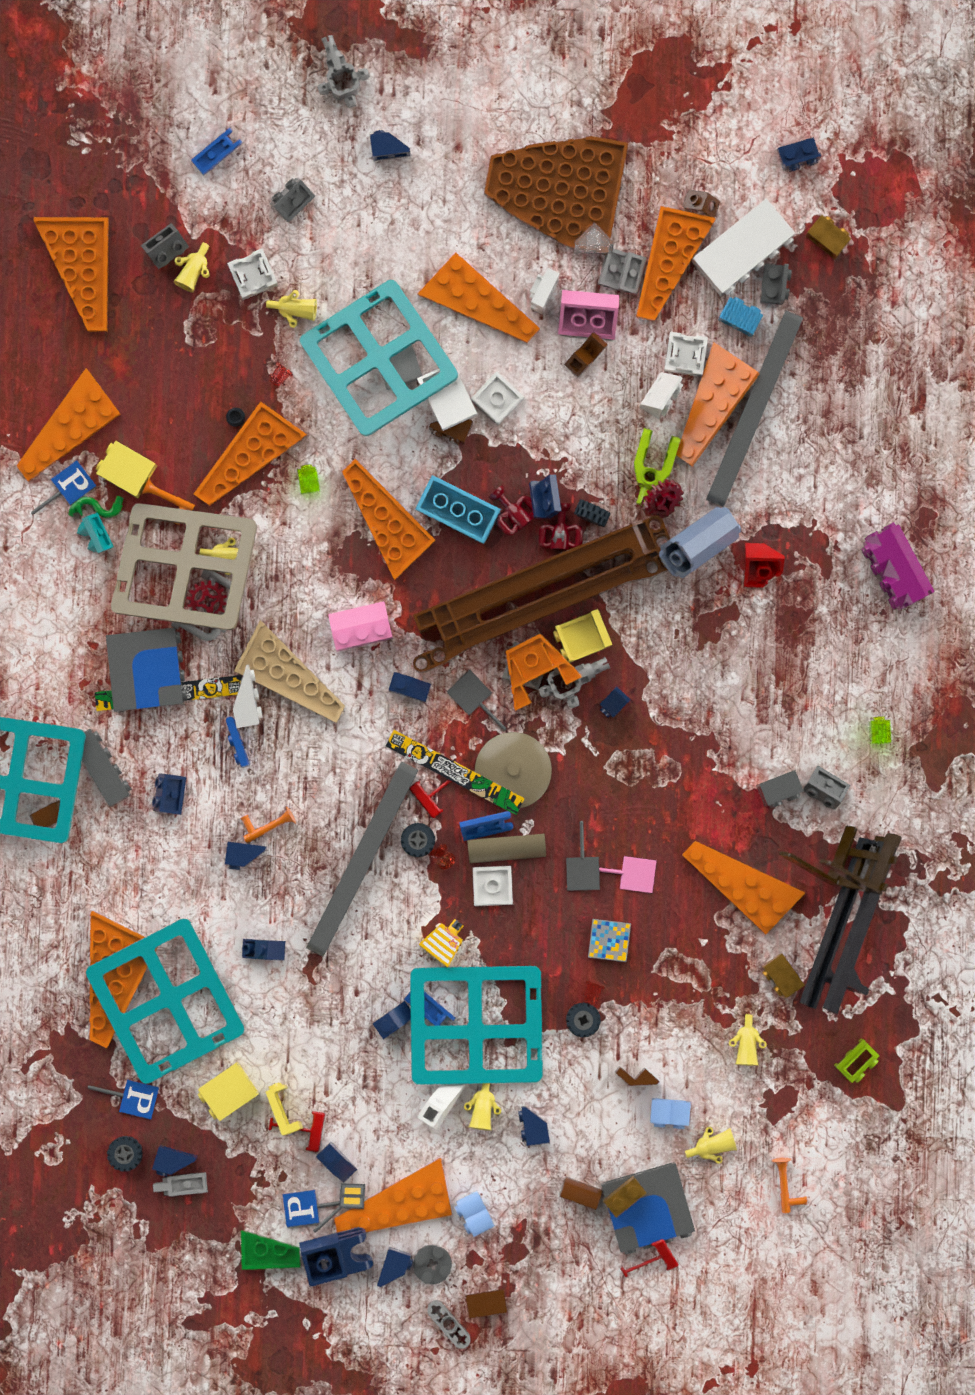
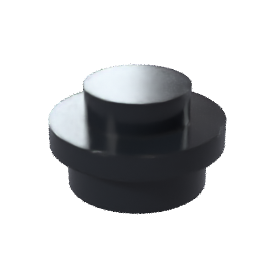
M232 408L227 412L226 420L229 425L239 427L245 421V413L240 408Z

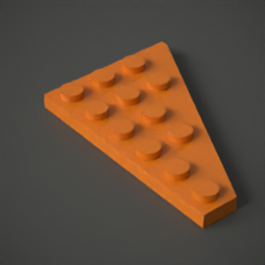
M34 217V223L87 331L108 332L109 219L95 217Z
M91 911L90 965L145 938V936L95 911ZM141 956L103 975V979L122 1013L126 1012L148 968ZM90 984L89 1040L108 1048L115 1030Z

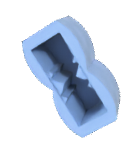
M652 1098L650 1123H654V1127H665L666 1124H671L673 1128L685 1129V1126H689L691 1102Z
M478 1191L456 1201L457 1206H455L459 1217H464L466 1223L463 1225L468 1235L472 1233L473 1237L495 1226Z

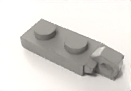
M206 1172L164 1177L163 1182L153 1183V1191H164V1195L169 1196L208 1192Z

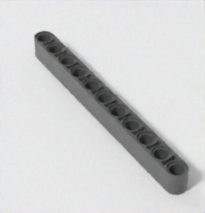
M785 310L760 369V374L755 381L707 495V501L724 507L803 317Z
M402 761L399 764L306 949L324 957L414 781L418 769Z

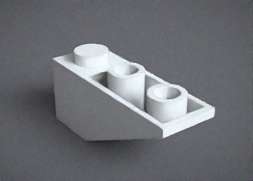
M246 665L233 706L236 728L257 725L260 722V718H263L261 706L257 707L256 700L259 699L258 689L253 687L252 682L256 681L254 669L250 670L249 665Z
M441 1084L427 1101L417 1118L438 1130L466 1084Z

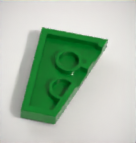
M241 1230L242 1270L301 1267L300 1247Z

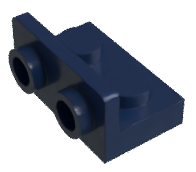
M814 137L777 148L783 171H796L805 164L813 166L822 157L821 152H818Z
M548 475L541 481L529 482L534 518L551 519L561 512L556 475Z
M158 774V777L155 779L156 793L152 799L153 811L181 815L186 777Z

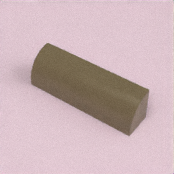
M545 834L468 840L469 863L546 857Z

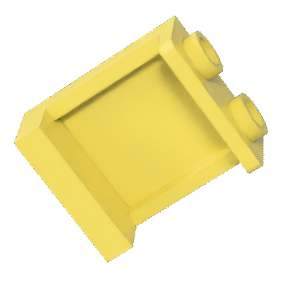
M115 441L114 444L111 443L106 450L107 456L104 461L101 460L98 463L96 474L127 491L132 496L139 498L157 465Z
M598 609L555 626L556 631L553 632L556 641L562 644L563 649H560L562 656L568 659L569 663L612 646Z
M238 1062L198 1089L200 1100L203 1103L207 1102L211 1108L208 1110L214 1119L218 1118L219 1121L259 1094Z
M276 1083L269 1086V1090L265 1093L282 1136H286L303 1129L301 1121L289 1124L278 1095L279 1092L288 1089L287 1085Z

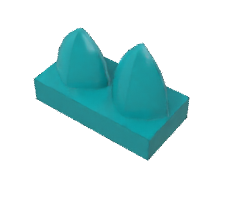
M98 513L82 518L77 534L90 536L91 540L88 544V550L99 554L114 547Z

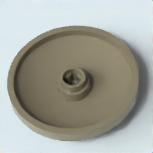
M519 732L503 733L489 740L479 752L475 764L476 773L523 797L524 801L520 808L527 807L536 802L545 793L551 780L552 768L547 751L536 739Z

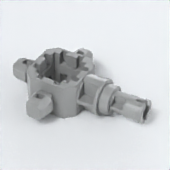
M329 35V42L326 37L322 39L327 52L326 63L329 71L326 76L328 83L323 82L317 86L319 94L326 95L332 91L335 99H344L348 108L355 107L357 104L355 95L360 90L359 81L367 80L370 77L367 68H362L355 72L354 66L346 63L344 55L337 49L333 35ZM344 72H350L354 82L353 88L345 89L342 92L337 91L332 78H335V75L338 76Z
M604 657L592 664L587 663L574 667L582 675V678L574 681L576 686L574 689L559 694L552 679L560 674L558 668H555L553 672L549 673L547 679L549 685L542 686L538 690L539 694L543 698L550 696V693H553L554 697L559 700L567 698L566 702L569 707L575 708L579 706V700L574 694L578 693L581 685L590 682L591 678H594L596 674L610 669L609 663L603 665L607 662V659Z

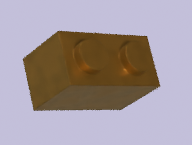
M821 215L809 229L806 237L835 260L850 242V234L845 229H839L835 226V222L830 217Z
M780 953L762 966L764 969L763 975L768 981L772 980L776 985L773 989L779 997L783 996L787 999L805 986L783 953Z
M632 1176L603 1201L617 1218L643 1197L646 1191L636 1178Z

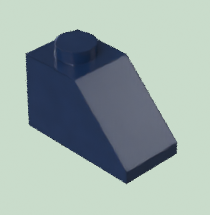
M377 130L370 134L373 161L411 156L410 148L391 133Z
M394 672L389 692L426 702L431 684Z
M616 686L600 703L599 706L602 707L600 711L607 718L609 716L614 718L631 699Z
M227 842L225 865H229V869L240 870V867H246L267 850V846Z
M403 1001L372 1023L383 1040L411 1020L410 1007Z
M332 1142L327 1144L316 1156L343 1183L357 1170Z
M160 1145L152 1169L156 1170V1174L167 1177L168 1174L171 1175L196 1161L198 1156Z
M389 1247L377 1287H382L405 1275L406 1270L410 1271L413 1259H410L411 1253Z

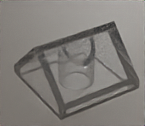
M594 222L575 241L574 253L612 254L614 242Z

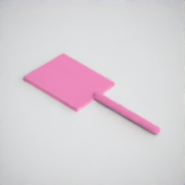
M624 856L622 871L599 868V871L622 874L620 889L652 893L656 860Z

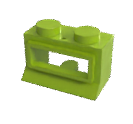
M862 1038L853 1050H849L845 1054L846 1057L839 1064L836 1063L834 1065L851 1083L854 1081L859 1082L865 1076L863 1072L868 1067L872 1069L878 1063L877 1058L879 1055ZM867 1050L872 1056L851 1075L846 1069Z

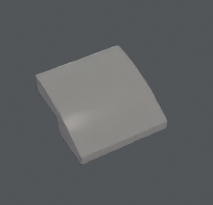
M609 247L608 254L604 258L598 285L636 295L647 258Z
M412 345L390 359V362L405 384L415 381L422 376ZM383 378L386 389H391L385 381V379Z

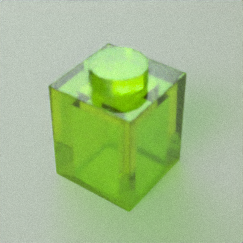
M878 716L868 721L870 744L891 743L890 720H885V716Z

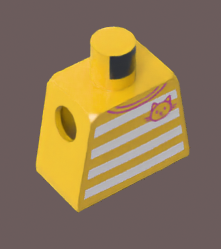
M454 919L449 927L441 923L419 945L448 967L463 941L457 934L464 925Z

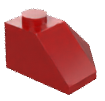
M745 543L743 587L763 588L773 577H779L783 574L785 556L763 543Z

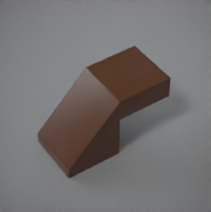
M593 332L564 365L579 377L598 358L608 344Z
M60 800L30 814L33 825L49 828L57 824ZM74 805L73 816L78 813V811H77L75 805Z
M620 1066L615 1071L629 1086L657 1085L660 1082L646 1068H643L635 1078L631 1077Z

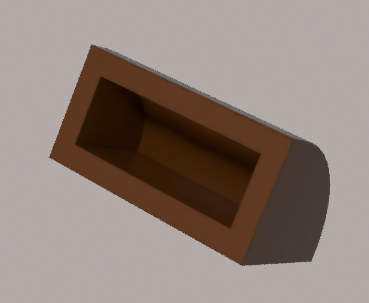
M566 1176L559 1196L597 1210L602 1189Z
M504 1289L465 1295L469 1318L507 1313Z

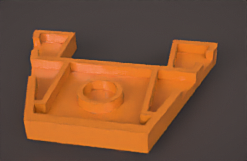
M538 634L506 651L515 711L532 703L523 685L555 668H558L566 685L582 678V675L542 634Z

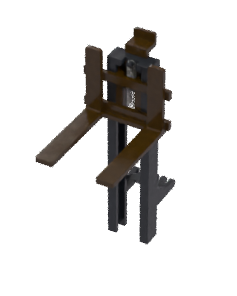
M845 826L833 861L820 859L819 863L830 869L828 875L792 853L780 851L779 855L829 885L841 887L799 1003L816 1009L825 983L830 984V988L823 1009L833 1014H838L846 990L868 995L869 988L862 985L854 967L879 897L888 888V884L885 881L891 864L896 865L898 860L895 853L902 837L897 834L887 833L885 837L875 836L874 840L859 837L854 849L851 847L858 829L853 826ZM848 856H851L852 859L848 870L844 869ZM858 891H863L864 894L834 974L831 969Z

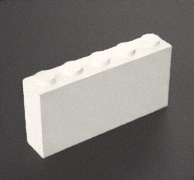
M766 198L692 259V263L720 296L723 294L729 295L735 290L734 285L739 281L742 284L750 277L749 273L751 271L761 269L765 265L764 261L767 258L773 259L779 253L778 249L783 245L785 248L794 241L795 232Z

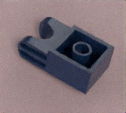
M357 1227L299 1242L310 1287L348 1277L347 1275L372 1268L374 1262L369 1254H354L351 1252L354 1246L365 1241L366 1231L364 1228Z

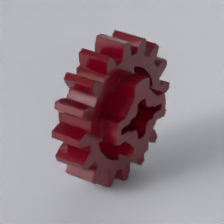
M665 479L664 483L658 481V485H651L653 489L647 490L648 495L643 497L645 500L643 505L647 512L652 516L658 515L661 518L663 514L668 516L670 511L675 512L674 508L676 506L680 507L679 501L683 500L681 495L684 492L681 486L673 479L670 482L668 479Z
M201 580L200 586L193 584L194 590L188 589L191 595L186 597L189 600L186 607H191L192 611H198L196 607H202L205 613L212 614L225 612L222 606L227 605L226 602H223L227 595L221 594L224 591L223 588L217 589L218 583L215 582L212 586L210 580L206 584ZM207 588L214 590L217 595H211ZM199 591L200 595L194 600L196 593ZM205 596L207 598L213 599L208 602V606L206 604L199 603L205 600ZM218 602L217 608L213 610L215 603Z

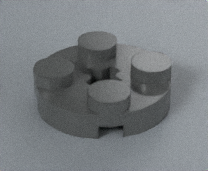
M434 1244L422 1247L415 1255L413 1262L416 1276L426 1284L443 1282L449 1276L452 1267V1260L448 1251ZM430 1259L438 1262L434 1270L431 1267H427Z

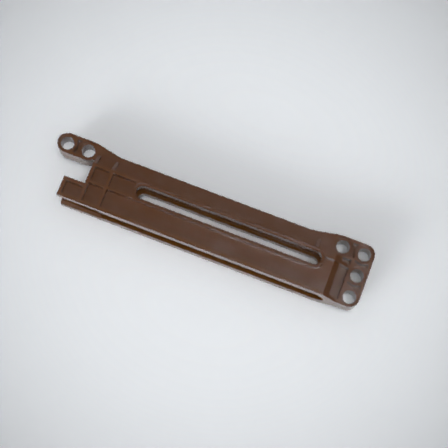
M651 516L642 521L632 523L414 614L413 617L420 634L437 627L445 645L443 648H434L416 656L413 660L415 671L418 673L428 672L447 664L470 648L626 583L650 579L667 572L668 569L659 556L661 547L657 545V540L660 538H664L666 541L671 539L662 518ZM657 521L660 524V528L652 530L649 523ZM623 554L631 556L632 560L490 620L483 621L480 619L482 613ZM654 563L657 566V571L650 573L647 570V565ZM439 651L445 655L444 660L440 662L434 659V654ZM419 659L426 660L427 666L424 669L417 668L416 662Z

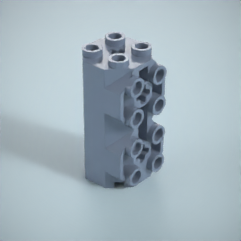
M716 507L664 543L659 552L661 561L673 576L684 578L739 539L741 526L728 508Z

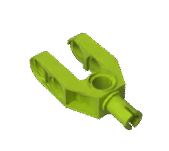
M643 429L634 461L637 485L641 487L636 504L641 505L643 497L648 495L646 491L653 489L651 485H658V481L663 483L670 476L681 438L671 436L662 470L658 471L643 465L653 432L650 429ZM647 473H651L654 475L655 480L648 482L644 476Z

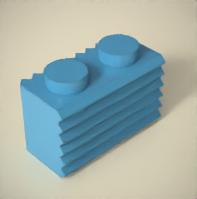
M729 297L718 320L752 338L763 314L760 313L761 310L757 307H748L744 305L743 300L737 297L733 299Z

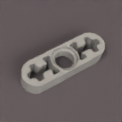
M434 1300L430 1302L427 1309L429 1316L457 1348H466L470 1344V1334L441 1301ZM433 1305H435L436 1307L441 1306L440 1312L442 1313V1315H444L445 1312L448 1314L444 1316L440 1322L437 1320L440 1318L439 1314L432 1313ZM446 1319L454 1321L455 1326L453 1329L447 1330L444 1328L443 1323ZM457 1327H459L461 1330H458L460 1336H466V1343H458V1336L454 1334L452 1337L450 1334L454 1333Z

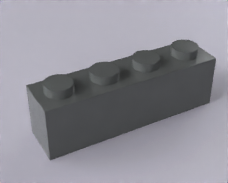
M92 729L85 731L86 738L82 761L109 807H113L130 797L131 793L129 791L132 788L127 780L123 781L120 777L122 772L117 764L113 765L110 760L112 755L108 748H103L101 745L102 738L97 730L94 732Z

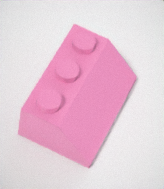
M562 290L558 334L589 337L595 332L602 339L615 340L619 295Z
M384 601L328 614L337 652L393 639Z

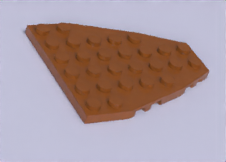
M587 136L574 140L567 139L566 141L559 142L550 141L530 144L524 148L506 151V153L491 155L484 195L519 221L571 249L607 255L628 143Z

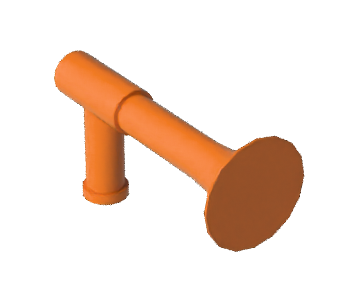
M150 478L141 494L152 493L174 503L179 509L193 511L195 507L194 504L159 489L152 484Z
M287 806L282 816L257 829H254L248 815L240 818L248 831V834L243 836L246 843L259 838L284 823L294 822L296 824V820Z
M785 1157L773 1159L772 1162L777 1164L779 1170L782 1213H790V1206L807 1205V1197L789 1199L787 1164L792 1159Z

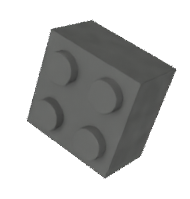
M796 770L756 785L764 807L769 806L770 809L783 804L782 800L786 798L788 801L801 797L800 793L804 792Z

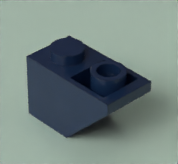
M243 939L242 958L285 960L286 941Z
M521 1106L522 1111H518L519 1121L524 1122V1130H521L522 1142L526 1141L527 1146L550 1143L547 1122L527 1106Z

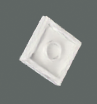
M496 371L475 393L471 401L499 425L524 399V396Z
M511 866L473 868L474 906L513 904Z

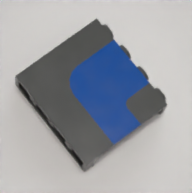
M175 627L106 635L113 709L115 713L160 706L185 705L184 700H187V691L183 689L182 681H185V672L181 670L180 662H183V654L178 648V643H181V635Z
M675 1162L601 1183L605 1198L632 1176L636 1178L646 1191L643 1197L617 1218L609 1210L621 1253L631 1254L636 1252V1248L639 1247L644 1249L653 1247L651 1244L660 1239H664L665 1243L673 1241L674 1237L686 1238L692 1235L691 1232H695Z

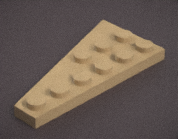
M260 620L234 671L243 676L246 665H249L250 670L254 669L256 679L254 682L337 723L345 705Z

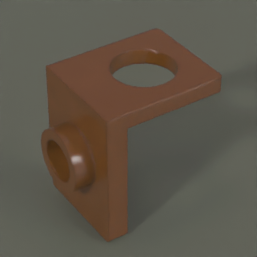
M688 190L682 207L684 209L702 211L709 217L715 218L720 200L708 192ZM713 201L714 207L710 212L709 203Z

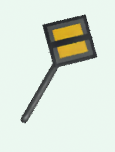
M341 1183L339 1207L323 1220L313 1232L316 1233L342 1208L364 1209L365 1184Z

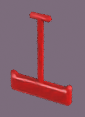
M449 779L446 780L429 795L420 786V781L415 782L409 790L429 815L435 818L443 812V809H439L431 797L451 781Z
M312 1111L313 1121L311 1129L303 1128L298 1131L310 1133L309 1144L305 1148L306 1151L318 1152L325 1114ZM273 1117L270 1118L269 1131L272 1130V1126L279 1127L277 1123H273Z
M660 1239L651 1244V1246L656 1248L659 1256L626 1270L622 1267L620 1270L625 1277H628L627 1273L661 1258L667 1266V1271L678 1267L679 1264L664 1239Z

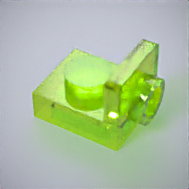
M312 464L302 465L301 469H297L301 494L320 492L317 468L312 467Z

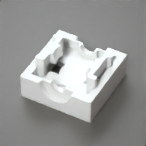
M263 248L254 251L245 258L227 263L243 300L278 286ZM237 273H238V276H239V278H240L242 284H240V282H239V279H238V277H237V275H236Z
M547 268L544 276L538 274L530 290L531 294L529 297L532 298L530 309L543 314L557 286L560 273Z
M670 332L664 371L702 377L708 337L686 336L681 333Z

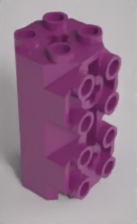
M893 522L881 529L882 533L878 534L876 531L864 538V547L861 551L866 559L869 558L872 563L870 568L875 576L880 575L882 581L879 582L882 591L884 593L887 592L890 599H888L890 606L893 610L897 608L900 611L935 591L900 525H895Z

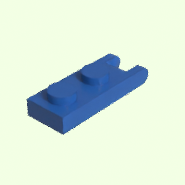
M231 128L227 129L191 159V162L203 176L243 143L240 139L235 143L229 139L228 136L233 132Z
M227 717L226 723L230 732L228 740L231 747L234 746L237 752L234 754L237 765L241 764L242 768L250 766L239 730L236 728L235 719Z
M506 811L459 822L463 841L512 830L514 828L513 823L504 822V820L511 818V813Z
M424 991V1017L435 1026H441L440 1024L447 1016L453 1021L456 1019V1017ZM409 992V993L407 994V996L404 998V1000H405L407 1003H409V1004H410V992Z

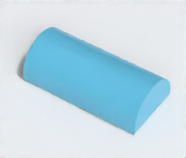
M433 475L415 510L483 544L488 538L501 509Z

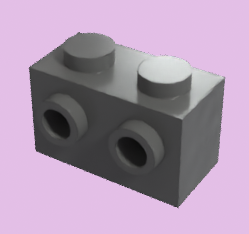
M172 223L141 245L158 269L166 266L172 259L181 255L189 247Z

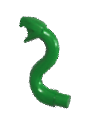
M117 496L112 508L106 511L94 498L82 497L72 504L68 515L74 517V513H79L83 516L81 507L88 504L93 507L99 516L113 518L120 513L124 498Z

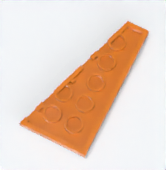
M660 206L636 318L649 321L656 320L716 218Z
M456 252L417 293L418 296L443 305L452 311L502 331L525 343H528L540 330L531 319Z
M713 342L676 453L677 457L692 467L760 374L715 342Z
M87 368L16 465L28 482L121 415Z
M260 402L194 495L209 506L297 444L307 434Z
M355 458L342 471V474L395 581L436 540Z
M694 841L682 854L765 935L805 894V892L697 841Z
M441 1157L378 1194L364 1201V1209H349L335 1217L337 1233L357 1227H362L366 1232L452 1215Z

